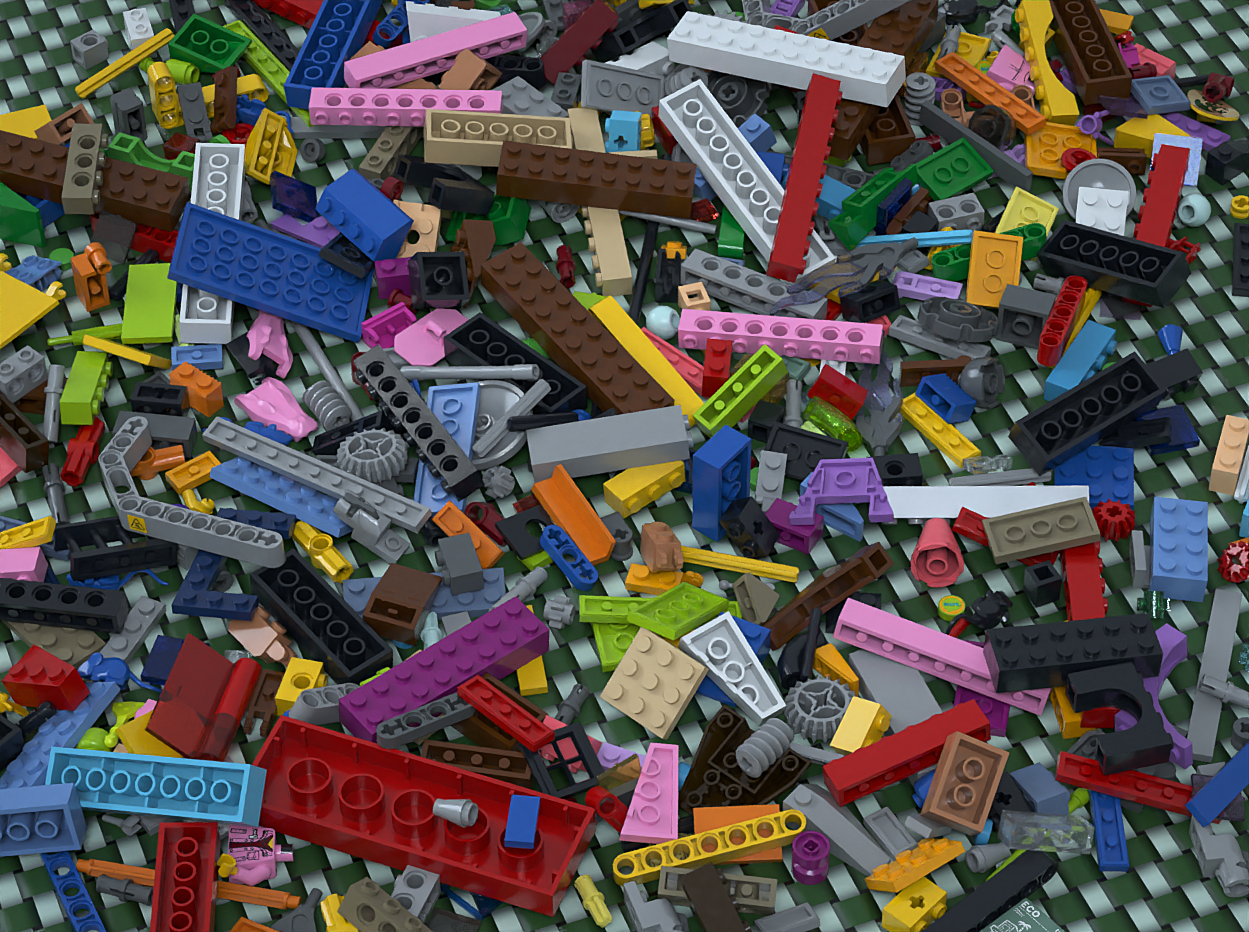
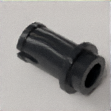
M430 516L428 522L426 521L420 530L424 535V541L428 545L438 546V539L444 538V531L437 527Z

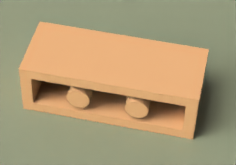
M1226 415L1212 466L1209 491L1234 496L1249 441V419Z

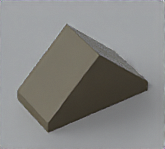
M745 573L732 586L743 619L761 626L768 619L780 595L751 573Z

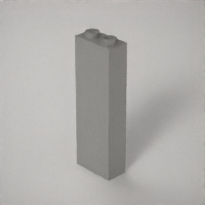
M681 405L528 429L526 433L534 483L551 478L555 466L559 464L564 467L571 478L690 459L689 448H693V439L691 432L686 433V430H690L688 415H682Z
M865 649L849 654L848 665L859 678V692L863 699L881 704L892 715L889 728L884 732L885 737L903 731L910 725L923 722L935 714L943 713L918 669ZM938 763L908 776L912 785L914 786V782L929 771L936 770Z

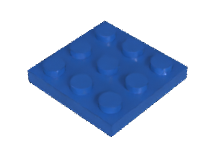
M1091 445L1054 468V486H1089V505L1092 510L1094 507H1097L1099 501L1106 503L1108 499H1111L1112 502H1117L1120 499L1122 505L1129 504L1131 510H1133L1134 448Z

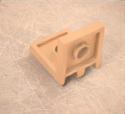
M394 200L393 203L414 220L408 234L416 230L420 236L416 244H410L407 234L396 259L412 257L416 252H437L441 219H451L453 211L438 209L432 205Z

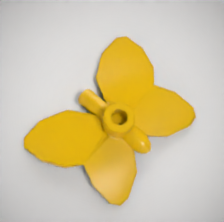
M0 692V713L6 710L8 712L13 710L23 717L29 714L25 708L8 700V694Z

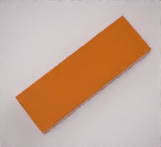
M450 500L432 518L449 537L465 533L470 534L482 569L492 568L505 554Z

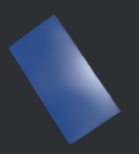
M511 796L504 840L505 847L534 849L541 804L540 797Z

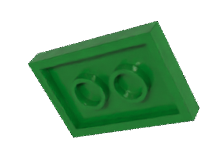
M964 137L916 163L917 182L923 188L929 190V195L934 201L956 197L990 178L994 172Z

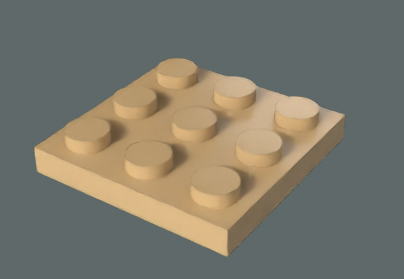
M641 627L600 697L660 738L667 740L709 668L656 633Z

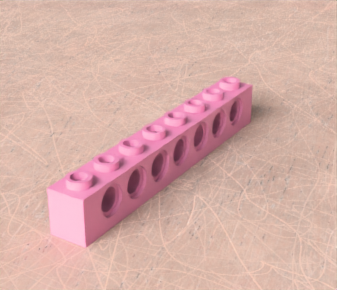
M312 88L309 103L311 125L424 127L426 109L503 114L502 91Z
M682 309L678 327L679 348L706 350L707 338L732 340V352L755 354L765 344L779 356L786 355L798 358L880 364L883 346V325Z

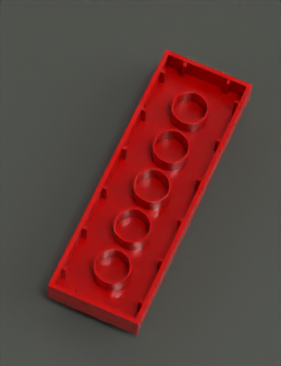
M280 715L252 763L254 766L267 770L259 818L260 826L272 828L278 833L405 871L407 865L436 873L440 875L441 883L554 917L596 831L595 808L394 748L385 749L377 743ZM512 795L536 796L541 799L534 849L505 847L504 840ZM436 799H471L472 803L478 805V817L475 824L463 828L440 816H435L433 814V806Z

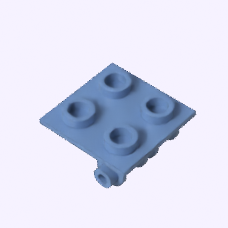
M31 255L23 259L22 264L5 271V273L39 291H43V288H47L54 281L60 279L62 271L58 266L62 263L49 258Z

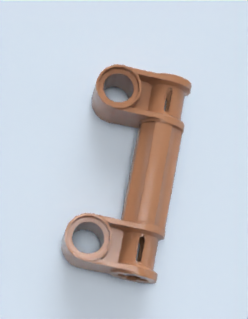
M1016 85L1013 87L1011 93L1036 110L1031 88L1026 85ZM949 88L941 94L940 109L967 128L975 126L976 129H1017L1016 126L993 110L965 112L962 94L956 89Z

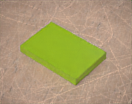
M591 622L602 671H614L641 627L635 624Z

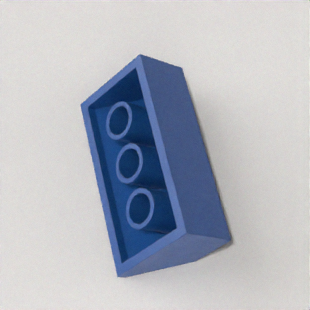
M356 169L349 170L327 186L315 208L316 211L372 261L396 259L414 222L412 218Z

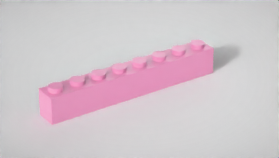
M515 12L346 61L344 62V80L349 88L386 89L450 70L455 64L457 55L464 51L465 48L483 59L524 48L527 41V29Z
M851 598L847 599L836 624L833 638L1034 714L1042 715L1051 688L996 693L983 653L984 648Z

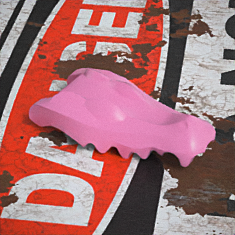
M258 309V318L253 322L246 336L250 342L248 357L256 361L261 353L279 364L276 375L284 379L293 362V355L285 336L284 318Z
M272 377L262 380V385L248 394H240L234 398V403L240 409H243L252 421L261 422L264 424V427L275 424L277 426L276 430L290 434L295 442H299L302 440V437H307L309 432L318 429V423L306 414L289 388L281 381Z

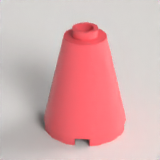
M932 518L925 523L910 560L911 572L915 579L919 582L920 580L926 582L927 586L930 587L951 585L957 581V577L964 571V558L949 523L942 518Z

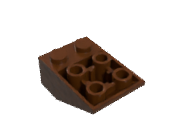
M464 219L461 228L456 232V242L450 248V252H464L470 300L481 279V264L488 261L496 241L492 221ZM470 300L463 305V308H467Z
M391 563L371 593L363 613V620L379 636L416 646L443 577Z

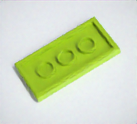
M170 263L129 265L121 334L122 344L168 343L173 341L178 282L167 279Z
M682 582L628 612L627 621L674 641L719 615L720 612L726 611L729 606V600L689 583Z

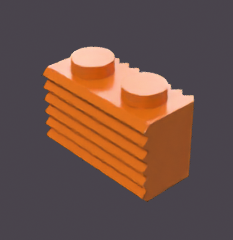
M183 362L169 374L171 385L187 386L189 405L205 416L211 417L224 406L221 382L214 380V377H210V375H206V373H203V370L199 371V368H195L192 364Z

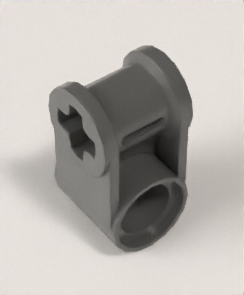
M614 512L600 517L616 541L610 557L616 561L630 559L633 556V548L630 544L633 533L624 522L621 514Z

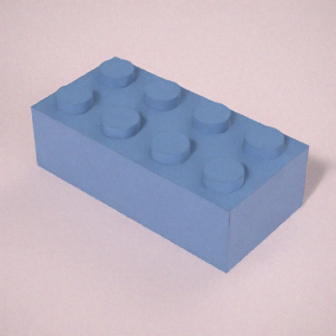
M1154 497L1150 516L1149 597L1203 602L1208 581V502Z
M74 783L0 789V857L80 850L82 848L87 825Z

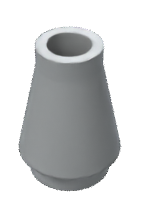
M438 798L433 806V814L465 828L475 824L478 817V805L472 803L471 799L444 800Z
M1005 842L974 845L966 852L967 865L975 873H984L1002 860L1010 857V849Z

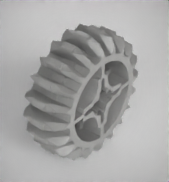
M373 428L370 431L364 429L361 433L354 432V436L346 437V441L341 442L340 448L337 449L338 468L371 483L379 482L381 484L383 480L391 481V476H399V471L405 470V464H407L408 459L407 446L404 440L401 439L399 434H395L394 430L387 432L385 428L381 430Z
M817 675L815 680L807 679L804 683L797 681L795 688H790L784 700L786 704L784 709L786 723L792 728L794 735L801 733L803 740L808 737L812 738L813 743L817 739H822L824 743L830 738L833 740L853 696L856 697L855 692L850 691L848 684L841 685L840 679L831 681L829 675L826 679H820Z

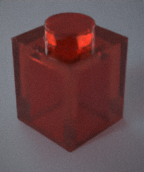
M176 132L163 145L166 160L176 159L182 151L195 154L196 143H200V139Z

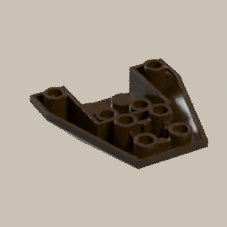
M723 705L705 728L691 768L678 797V808L688 815H693V808L767 805L795 786L812 763L791 748H788L780 758L776 759L774 764L769 765L766 771H762L759 777L753 778L747 775L737 762L736 750L755 731L749 728L744 717Z

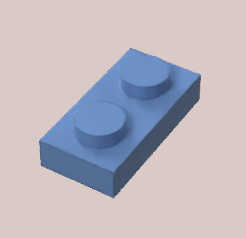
M222 344L171 347L172 371L183 362H188V364H192V366L199 368V370L223 368Z

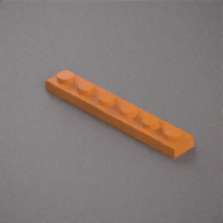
M954 52L935 61V69L1027 135L1046 126L1045 116Z

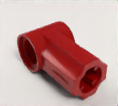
M592 787L586 794V805L595 808L596 814L621 834L629 808L604 787ZM606 798L604 804L600 806L601 801Z

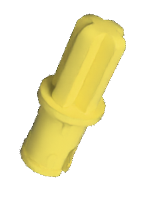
M590 875L578 877L575 880L574 886L583 899V907L590 911L597 925H600L602 928L606 927L607 924L612 922V916L604 903V895L598 892Z

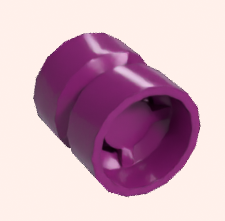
M805 831L798 834L793 840L791 872L793 877L802 884H819L828 875L830 843L828 838L822 833Z

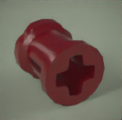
M399 288L393 290L388 300V308L403 302L416 315L419 309H413L412 297L404 294Z

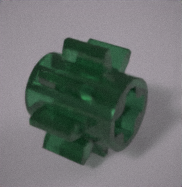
M1144 591V598H1137V611L1149 613L1151 619H1164V612H1170V599L1164 598V591Z

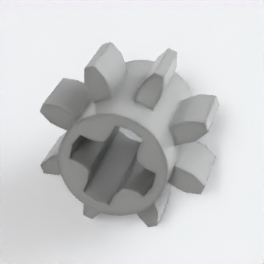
M502 465L488 469L482 478L485 484L483 487L487 489L485 494L495 499L509 495L515 485L514 477L510 475L511 470Z
M555 595L554 600H547L543 618L550 620L549 627L564 629L565 624H572L576 607L569 604L571 598Z

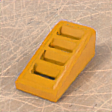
M829 643L817 648L813 668L824 678H827L829 675L831 681L840 679L841 685L848 684L850 691H854L856 697H858L859 678L834 645Z

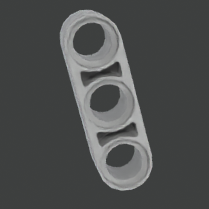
M345 683L303 690L290 709L289 717L313 725L340 722L338 699L360 686L354 683Z

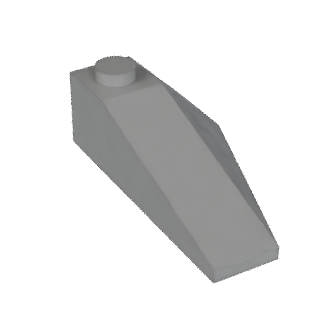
M800 784L783 801V811L795 809L804 814L806 818L805 831L822 833L828 838L831 854L867 877L873 874L872 870L882 864L891 863V858L845 805L839 807L832 794L819 785ZM789 822L786 824L793 830H797L800 828V826L795 822Z

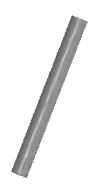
M622 210L619 212V214L715 234L716 225L679 217Z

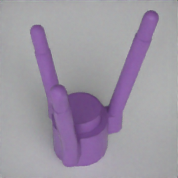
M1117 106L1101 112H1095L1094 115L1083 116L1080 122H1077V126L1080 127L1083 133L1091 134L1094 138L1112 146L1114 142L1100 134L1102 129L1101 117L1118 112L1122 107Z

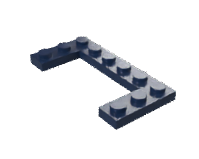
M220 508L216 515L220 518L277 532L283 539H290L297 523L296 515L260 512L257 510ZM199 549L171 606L173 614L251 621L258 608L259 600L256 595L211 591L226 562L227 556Z

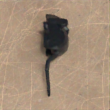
M947 0V3H943L938 7V11L946 14V24L948 26L953 25L952 28H954L955 25L958 26V22L965 24L975 22L981 11H994L1005 0H1000L993 7L978 5L976 0Z
M990 589L985 594V599L981 596L971 605L975 613L972 616L965 613L955 616L945 634L949 635L955 623L961 618L981 630L992 629L1000 622L1006 623L1010 619L1008 607H1012L1013 602L1009 600L1003 591L993 593Z

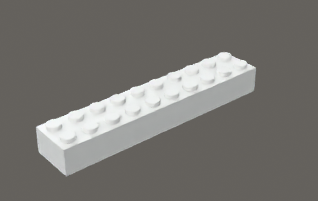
M687 11L667 38L671 62L807 90L814 73L841 81L839 91L843 92L842 98L882 107L889 106L906 80L905 56L698 14L696 12Z
M701 79L659 100V117L692 162L697 164L698 170L769 263L785 190ZM814 229L812 235L807 236V240L811 241L808 254L803 255V260H807L803 275L798 274L795 283L780 279L781 281L805 289L813 281L834 272L836 258Z
M196 143L191 193L192 204L241 220L246 168L245 144ZM183 284L179 321L181 343L227 344L232 341L235 301Z

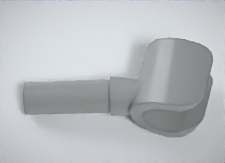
M106 814L102 817V821L121 827L127 836H132L142 828L141 825L137 824L140 819L136 815H130L125 820Z

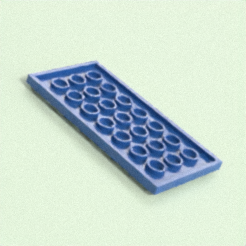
M187 202L183 211L167 279L358 343L362 334L361 323L365 319L374 268L361 279L318 256L321 251L319 247Z

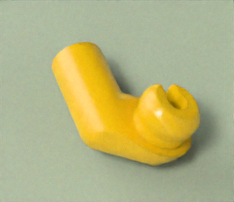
M191 489L185 490L182 493L183 501L190 510L209 515L213 513L215 504L211 499L207 502V499L204 498L200 502Z

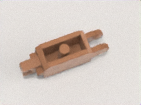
M652 522L642 525L640 553L641 558L650 571L677 572L679 569H682L684 563L681 553V542L671 528L663 522Z
M258 605L251 621L231 619L228 631L254 657L260 658L268 664L275 663L276 661L281 662L287 667L291 657L297 658L296 653L289 647L292 641L285 635L287 630L274 620L272 622L269 619L271 614L260 605Z

